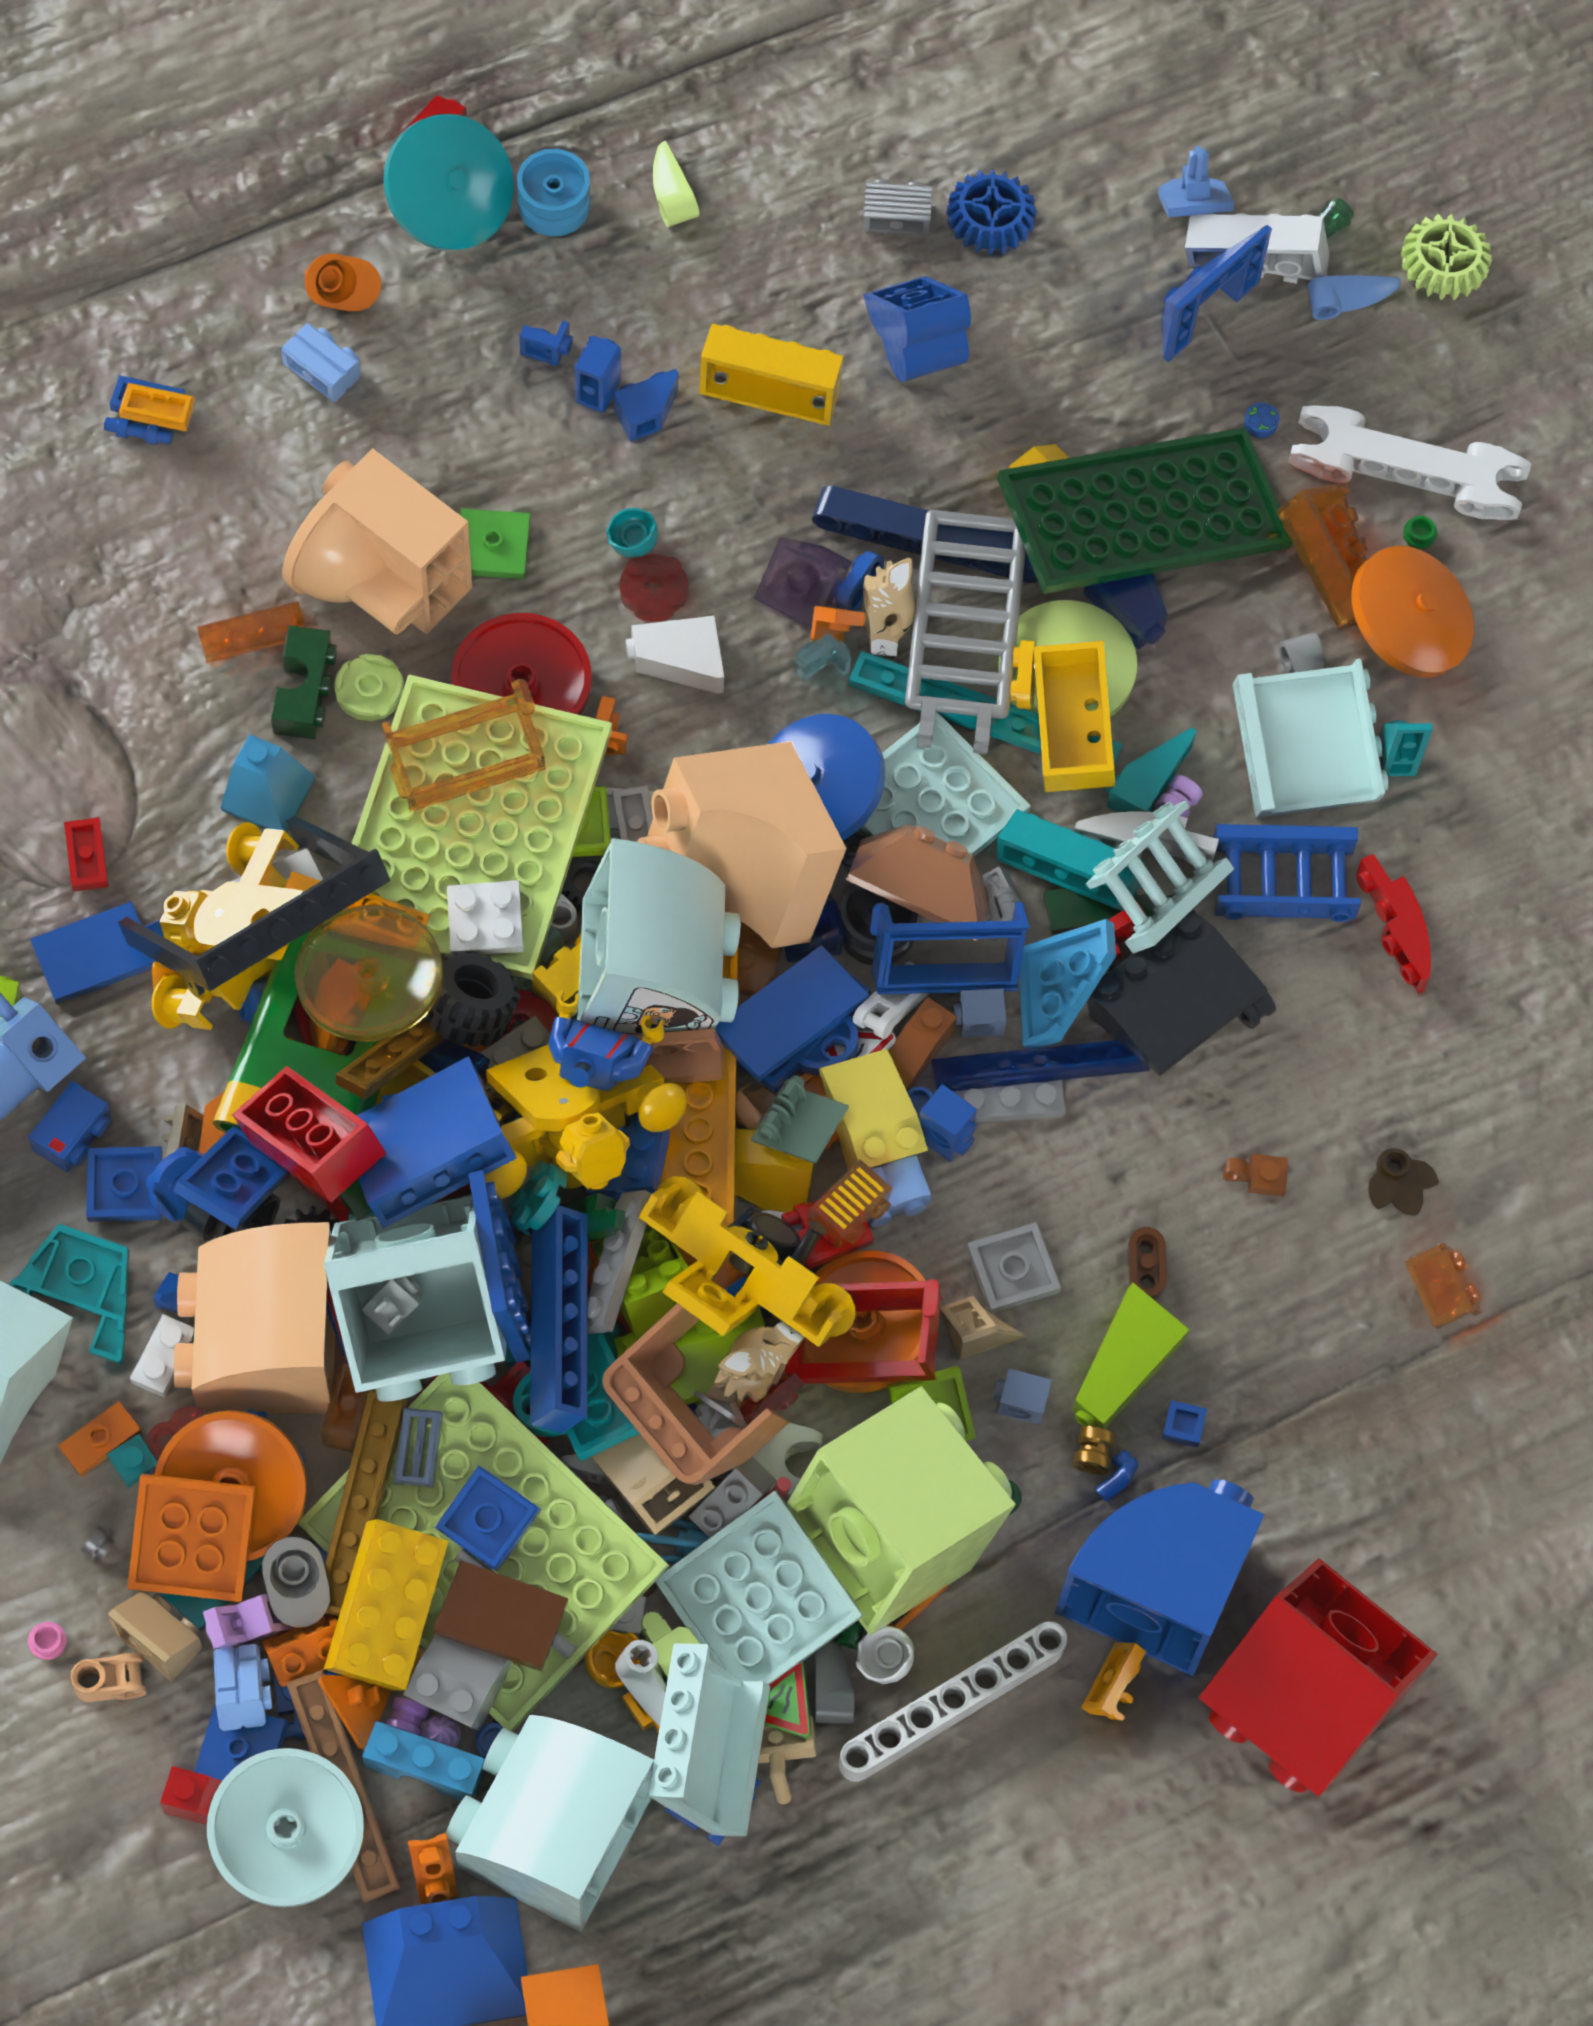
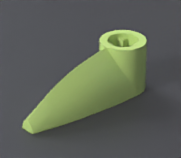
M664 141L658 146L653 165V184L662 219L667 227H671L699 217V208L678 162L668 144Z

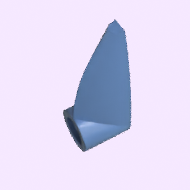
M1361 275L1321 276L1314 278L1307 284L1312 316L1317 320H1329L1337 317L1341 312L1375 304L1400 288V278Z

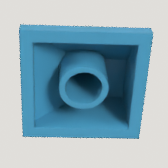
M249 734L233 763L220 808L221 811L264 829L284 830L287 833L289 827L286 820L297 815L316 778L315 775L283 748Z

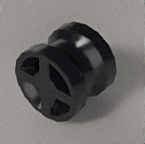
M1267 993L1237 1017L1245 1026L1254 1029L1260 1024L1263 1016H1271L1276 1011V1005L1270 994Z

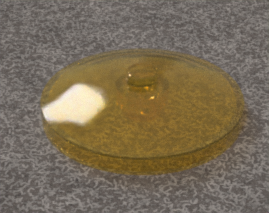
M363 905L348 908L316 926L303 942L295 964L296 987L299 999L307 1014L327 1032L353 1041L384 1040L411 1029L432 1009L439 996L443 981L441 954L431 932L412 915L396 908L380 905Z

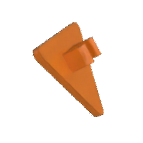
M323 1675L319 1678V1684L358 1748L365 1750L376 1721L379 1722L391 1690L347 1676Z

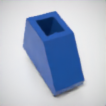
M677 369L668 372H657L647 380L636 384H626L614 392V411L630 442L662 430L678 393L679 373Z

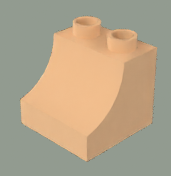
M792 742L674 757L664 788L656 790L652 796L653 820L647 837L639 838L637 842L673 851L711 870L725 884V912L738 913L740 921L759 934L771 948L810 942L847 848Z

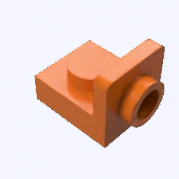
M815 606L810 638L813 641L842 644L845 631H850V625L864 627L866 613Z
M602 696L596 719L611 722L613 726L605 755H625L628 735L617 732L620 713L615 712L616 699Z

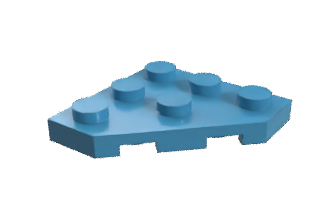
M1104 919L1024 946L1019 972L1023 1047L1032 1051L1062 1040L1116 957L1113 922Z

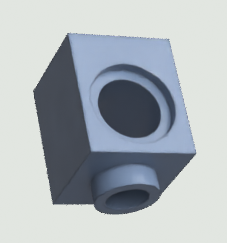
M1004 989L960 991L958 1004H953V1014L957 1016L956 1025H960L961 1038L1004 1036L1007 1022Z
M1008 1369L1006 1380L998 1379L993 1398L994 1401L1000 1402L997 1414L1040 1425L1052 1379Z

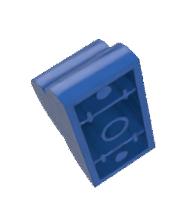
M923 276L863 294L870 320L874 329L882 338L891 369L900 382L968 362L969 346L966 329H969L971 324V312L966 293Z

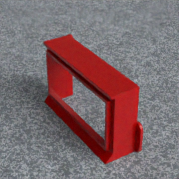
M935 1279L911 1282L836 1284L844 1288L851 1295L856 1312L922 1310L923 1317L918 1360L802 1364L804 1339L784 1369L792 1384L936 1380L934 1365L940 1304L943 1300L940 1293V1284Z

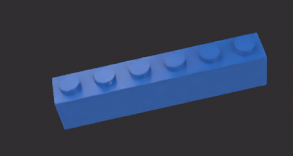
M558 1205L554 1213L537 1231L532 1229L530 1425L563 1433L587 1418L588 1214Z

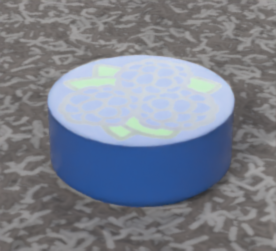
M1256 403L1247 410L1244 426L1247 432L1254 437H1270L1277 430L1279 414L1273 406L1267 403Z

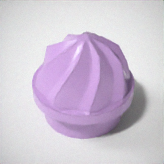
M437 1715L426 1722L423 1727L422 1737L456 1748L461 1738V1731L454 1719L446 1715Z

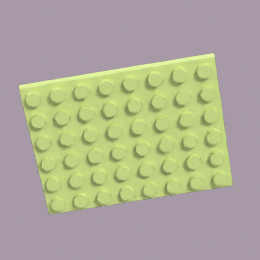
M408 675L352 844L368 852L377 849L391 880L371 894L430 915L419 948L404 949L441 958L444 955L451 954L447 886L519 880L524 952L489 954L487 956L491 957L492 961L503 964L505 966L504 970L510 971L514 976L533 980L532 972L538 968L613 730L611 722Z
M450 1373L438 1375L408 1407L412 1409L441 1411L443 1413L434 1487L427 1488L425 1486L418 1487L394 1483L401 1434L400 1429L378 1519L449 1541L419 1643L426 1650L436 1635L433 1633V1628L459 1566L454 1559L464 1549L434 1527L478 1465L541 1509L498 1572L476 1558L489 1571L569 1598L558 1631L577 1647L574 1654L569 1659H566L551 1646L542 1672L513 1662L489 1711V1714L503 1728L513 1732L578 1664L593 1645L595 1646L666 1571L669 1565L480 1382L470 1385H454L451 1382ZM413 1417L405 1476H411L419 1417ZM429 1418L421 1465V1478H424L431 1430L432 1419ZM349 1469L298 1523L327 1553Z

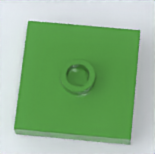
M461 508V516L468 521L472 576L525 579L530 513Z

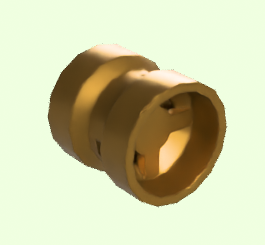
M1086 1426L1080 1428L1078 1436L1080 1449L1074 1455L1072 1464L1074 1468L1089 1474H1108L1111 1463L1108 1455L1109 1451L1114 1448L1116 1435L1109 1430L1099 1427Z

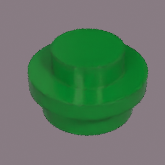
M1416 516L1406 522L1403 529V538L1413 548L1426 549L1431 547L1436 541L1437 528L1430 518Z

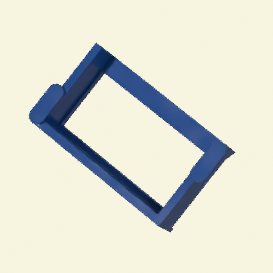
M1015 902L1012 921L893 924L888 905L884 903L875 904L872 908L870 933L876 936L871 972L877 995L959 993L964 990L984 989L1018 991L1017 983L1026 931L1030 928L1023 903ZM1009 938L1004 962L891 965L894 941Z

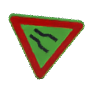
M802 1661L769 1684L770 1692L764 1725L799 1737L808 1738L811 1735L805 1666Z

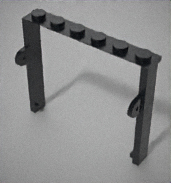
M293 816L286 820L294 841L299 845L298 850L303 847L342 866V869L199 956L190 953L128 917L118 921V924L129 946L182 975L190 992L194 996L199 997L205 993L204 988L208 991L214 990L391 880L377 849L368 852L301 818Z

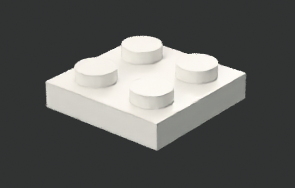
M519 880L447 886L451 955H454L457 951H463L465 954H469L470 951L477 952L478 955L524 952Z

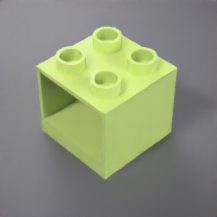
M922 1386L818 1449L786 1503L863 1612L864 1616L858 1621L870 1636L937 1593L946 1585L951 1584L971 1571L1016 1505L1011 1499V1486L1004 1472L992 1462L982 1463L964 1440V1427L956 1412L944 1403L935 1404Z

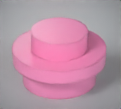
M42 1622L31 1630L28 1637V1645L35 1657L42 1660H52L64 1652L67 1645V1636L63 1628L57 1623Z

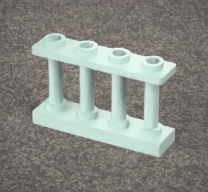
M1186 800L1174 806L1171 802H1168L1158 808L1153 813L1156 818L1153 821L1149 820L1135 829L1133 833L1136 837L1132 840H1126L1113 850L1115 856L1098 864L1093 869L1095 875L1086 882L1089 889L1106 883L1135 924L1133 927L1135 933L1125 942L1133 954L1156 945L1234 870L1227 858L1214 863L1210 859L1206 860L1178 819L1190 807ZM1166 828L1194 866L1193 873L1195 876L1192 879H1186L1158 838ZM1146 847L1151 851L1175 886L1173 889L1175 895L1172 898L1165 896L1138 857ZM1126 866L1129 867L1155 905L1153 908L1155 914L1152 917H1147L1117 875Z

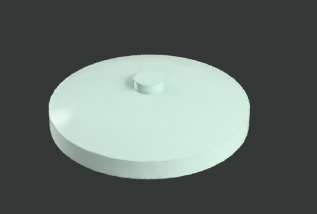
M283 1748L269 1750L256 1754L240 1763L219 1785L213 1796L207 1817L209 1850L216 1868L222 1877L244 1897L272 1907L305 1905L333 1891L352 1870L363 1841L364 1820L362 1806L350 1780L337 1766L327 1759L300 1749Z

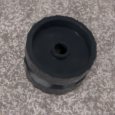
M853 883L844 894L840 907L838 926L840 942L850 956L860 963L872 965L876 936L870 933L873 906L877 903L888 905L893 924L917 923L919 914ZM914 940L894 941L891 964L904 958L913 947Z

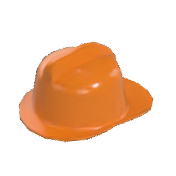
M336 253L323 254L317 257L304 273L305 289L308 296L314 303L323 307L344 311H362L369 308L377 300L381 292V278L378 270L370 262L361 258Z

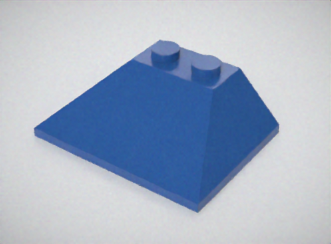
M1268 224L1212 259L1203 268H1195L1188 276L1186 283L1180 288H1172L1165 296V306L1162 315L1163 358L1168 363L1191 343L1199 306L1218 289H1221L1237 303L1259 284L1272 228Z
M472 1896L400 1908L362 1923L376 2026H469L527 2016L521 1977L528 1976L515 1897Z

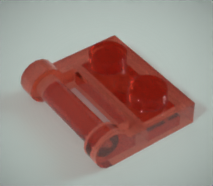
M796 1373L781 1375L778 1384L771 1385L764 1398L754 1402L749 1397L738 1407L747 1425L766 1408L774 1412L779 1408L783 1411L798 1399L799 1396L796 1392L804 1383Z

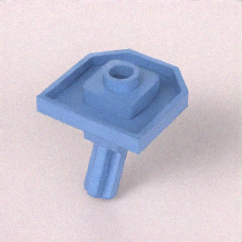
M1195 146L1194 150L1189 152L1188 165H1183L1181 178L1171 179L1159 187V199L1168 217L1234 211V201L1224 181L1209 178L1207 170L1209 152L1207 149Z

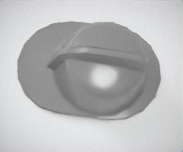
M286 1537L275 1542L266 1551L262 1561L263 1577L270 1606L275 1616L284 1624L292 1627H308L323 1617L330 1603V1588L322 1556L314 1544L300 1537Z

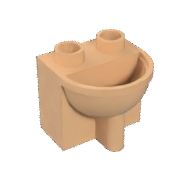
M372 448L356 465L350 461H343L332 470L323 485L322 492L325 496L311 510L297 530L285 555L282 568V577L285 584L297 593L306 594L325 602H354L394 634L401 633L412 623L427 635L472 589L468 521Z

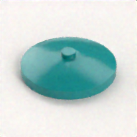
M439 114L417 121L405 129L395 140L385 163L384 192L393 217L409 236L433 249L454 251L478 245L491 237L500 228L512 204L514 178L508 155L500 141L491 131L479 122L465 116Z

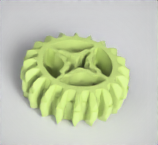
M1439 213L1434 217L1433 221L1425 217L1421 225L1415 224L1411 233H1408L1405 237V246L1402 247L1401 259H1403L1402 270L1408 271L1406 275L1407 281H1416V290L1423 287L1427 289V297L1433 294V292L1439 294L1440 300L1445 298L1446 294H1449L1453 300L1459 296V293L1467 297L1472 289L1477 290L1481 286L1482 281L1487 278L1488 268L1492 262L1490 244L1485 243V233H1476V224L1471 226L1465 225V217L1460 221H1455L1452 213L1447 217V220H1443Z

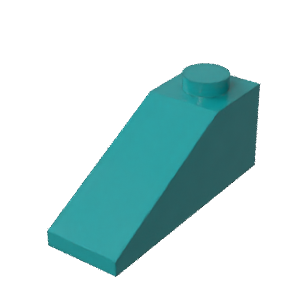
M1395 720L1382 725L1379 733L1382 743V756L1379 759L1381 770L1385 769L1388 777L1416 776L1433 730L1432 723H1407L1403 720Z
M1189 728L1127 764L1121 775L1115 773L1116 787H1106L1105 792L1109 793L1106 807L1117 813L1130 811L1153 812L1155 802L1166 791L1169 782L1176 775L1193 748L1197 730Z

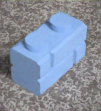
M306 323L296 333L295 337H292L282 346L283 364L332 402H336L361 376L359 358L356 353L348 347L342 349L335 344L331 334L324 328L317 330L309 323Z
M256 1644L238 1646L237 1649L233 1647L215 1649L213 1660L219 1728L222 1731L241 1729L242 1726L246 1728L264 1726L266 1723L265 1710L273 1709L271 1688L263 1684V1682L271 1681L268 1658L261 1659L260 1649Z

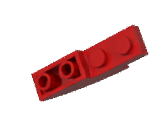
M1371 854L1360 861L1356 873L1357 883L1364 893H1369L1375 902V910L1379 918L1386 922L1381 936L1385 952L1390 957L1394 956L1400 965V973L1404 981L1408 985H1413L1417 993L1420 994L1425 991L1430 979L1431 970L1430 942L1421 908L1406 878L1402 876L1391 881L1375 855Z

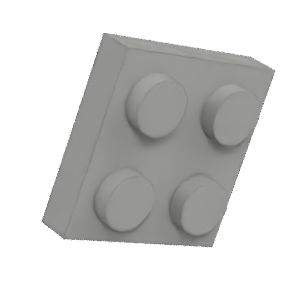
M1037 1222L967 1243V1251L990 1314L1060 1293L1061 1286Z

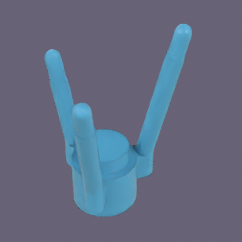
M680 1518L672 1525L685 1529V1531L678 1530L676 1537L637 1533L644 1541L675 1546V1553L681 1554L660 1556L667 1564L679 1562L709 1539L694 1522L685 1521Z

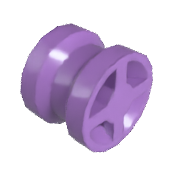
M394 1698L392 1717L386 1719L385 1724L421 1736L422 1730L420 1727L422 1721L428 1719L430 1709L410 1699Z

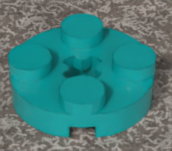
M542 1160L538 1161L532 1168L529 1175L530 1179L522 1190L519 1188L512 1194L508 1202V1208L513 1210L511 1216L512 1226L526 1235L530 1234V1227L537 1231L548 1221L561 1200L560 1197L555 1195L559 1185L564 1188L566 1187L567 1173L553 1163L547 1164Z

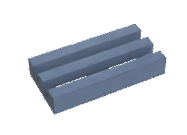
M404 1408L394 1478L395 1484L425 1486L427 1488L434 1487L443 1413L441 1411ZM413 1417H419L411 1476H405ZM429 1418L432 1419L425 1474L424 1478H421V1465Z

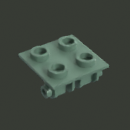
M792 1076L791 1079L785 1080L783 1087L775 1097L772 1105H770L762 1122L758 1125L751 1141L816 1164L849 1109V1105L806 1091L803 1087L805 1084L804 1080L798 1076Z

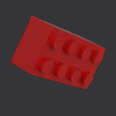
M288 1066L281 1070L232 1114L251 1144L330 1203L344 1193L351 1184L386 1154V1151L365 1121Z

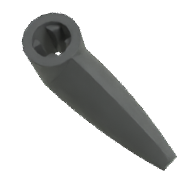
M836 1637L813 1653L814 1723L853 1724L854 1690H852L845 1656L839 1643H836Z

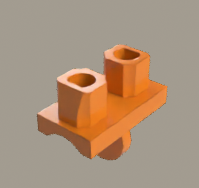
M446 1833L439 1834L429 1840L408 1841L420 1905L448 1901L453 1897H457L458 1891Z

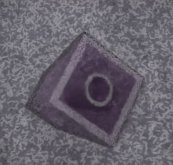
M780 537L754 599L812 629L814 607L831 606L834 601L835 589L840 581L845 580L853 561L822 545Z

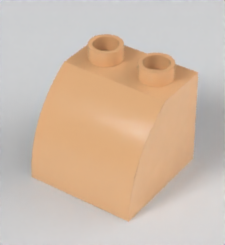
M329 1222L263 1226L218 1237L198 1248L197 1273H179L177 1286L178 1316L195 1317L194 1343L175 1344L174 1386L175 1388H192L198 1413H213L226 1410L245 1412L252 1408L256 1413L264 1411L269 1414H333L335 1333L326 1309L328 1279L324 1267V1260L331 1238Z

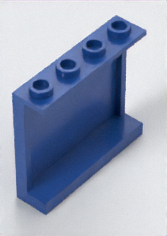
M469 1056L356 1115L370 1126L386 1151L382 1158L358 1178L366 1201L383 1229L469 1184L468 1173L483 1170L486 1175L517 1158L502 1131L483 1087L485 1084Z

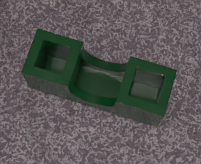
M289 625L283 653L285 672L300 674L306 678V681L297 688L277 687L271 715L273 734L315 739L317 727H323L326 708L321 706L323 696H329L331 689V675H327L329 665H335L337 657V645L332 644L331 632L329 630Z

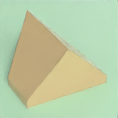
M974 1296L940 1307L941 1315L959 1360L1027 1338L1026 1335L993 1313L990 1314Z

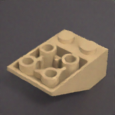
M641 1434L591 1456L592 1460L647 1530L655 1536L662 1533L715 1489L710 1480L698 1485H690L677 1479Z

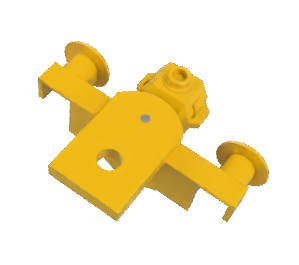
M250 822L242 823L235 827L227 841L226 856L231 869L235 873L242 875L239 883L228 881L214 891H174L173 895L169 896L164 903L165 911L160 920L164 938L196 956L201 955L304 892L303 890L285 888L287 880L271 865L278 850L297 851L299 845L284 830L265 828L262 834L259 828ZM288 944L214 990L208 991L204 988L205 993L199 997L194 996L190 992L181 976L169 975L164 977L157 984L152 995L151 1006L155 1020L167 1029H173L181 1023H187L192 1028L211 1030L213 1025L200 1013L203 1004L209 1003L212 996H219L234 1010L240 1011L253 982L259 977L270 976L275 961L282 959Z
M549 1044L486 1070L487 1082L523 1117L501 1126L517 1158L485 1176L488 1182H495L498 1195H501V1198L504 1199L514 1194L521 1187L526 1178L527 1167L535 1165L538 1161L542 1160L547 1164L553 1163L567 1173L565 1188H577L584 1185L587 1189H602L607 1186L609 1180L620 1176L626 1162V1151L630 1146V1139L621 1130H617L625 1126L624 1113L629 1116L638 1112L640 1124L650 1132L668 1130L678 1123L685 1112L687 1098L684 1090L674 1083L664 1084V1076L651 1064L645 1066L637 1078L619 1082L608 1091L590 1086L576 1087L569 1080L559 1076L561 1065L554 1061L549 1050Z

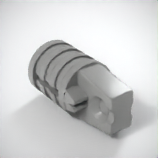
M999 866L983 875L989 910L993 921H1012L1015 902H1020V899L1007 869Z

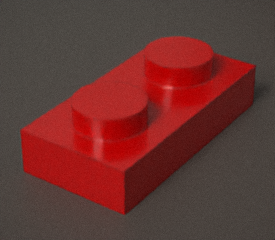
M100 817L64 822L73 892L109 887Z

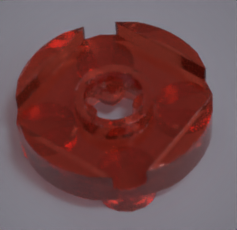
M649 554L642 557H634L627 562L620 578V598L623 605L635 612V616L639 619L650 622L667 620L674 616V612L679 610L681 606L683 608L688 599V577L681 566V562L675 557ZM651 582H657L663 588H658V593L652 594L650 588H645V586Z

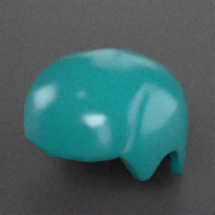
M639 508L621 510L612 517L606 529L608 542L617 554L628 559L641 558L651 552L657 544L659 536L658 525L653 515L649 511Z

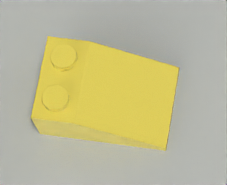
M888 1049L819 1068L827 1098L849 1105V1109L836 1129L849 1173L857 1172L859 1167L864 1170L928 1151L918 1115Z

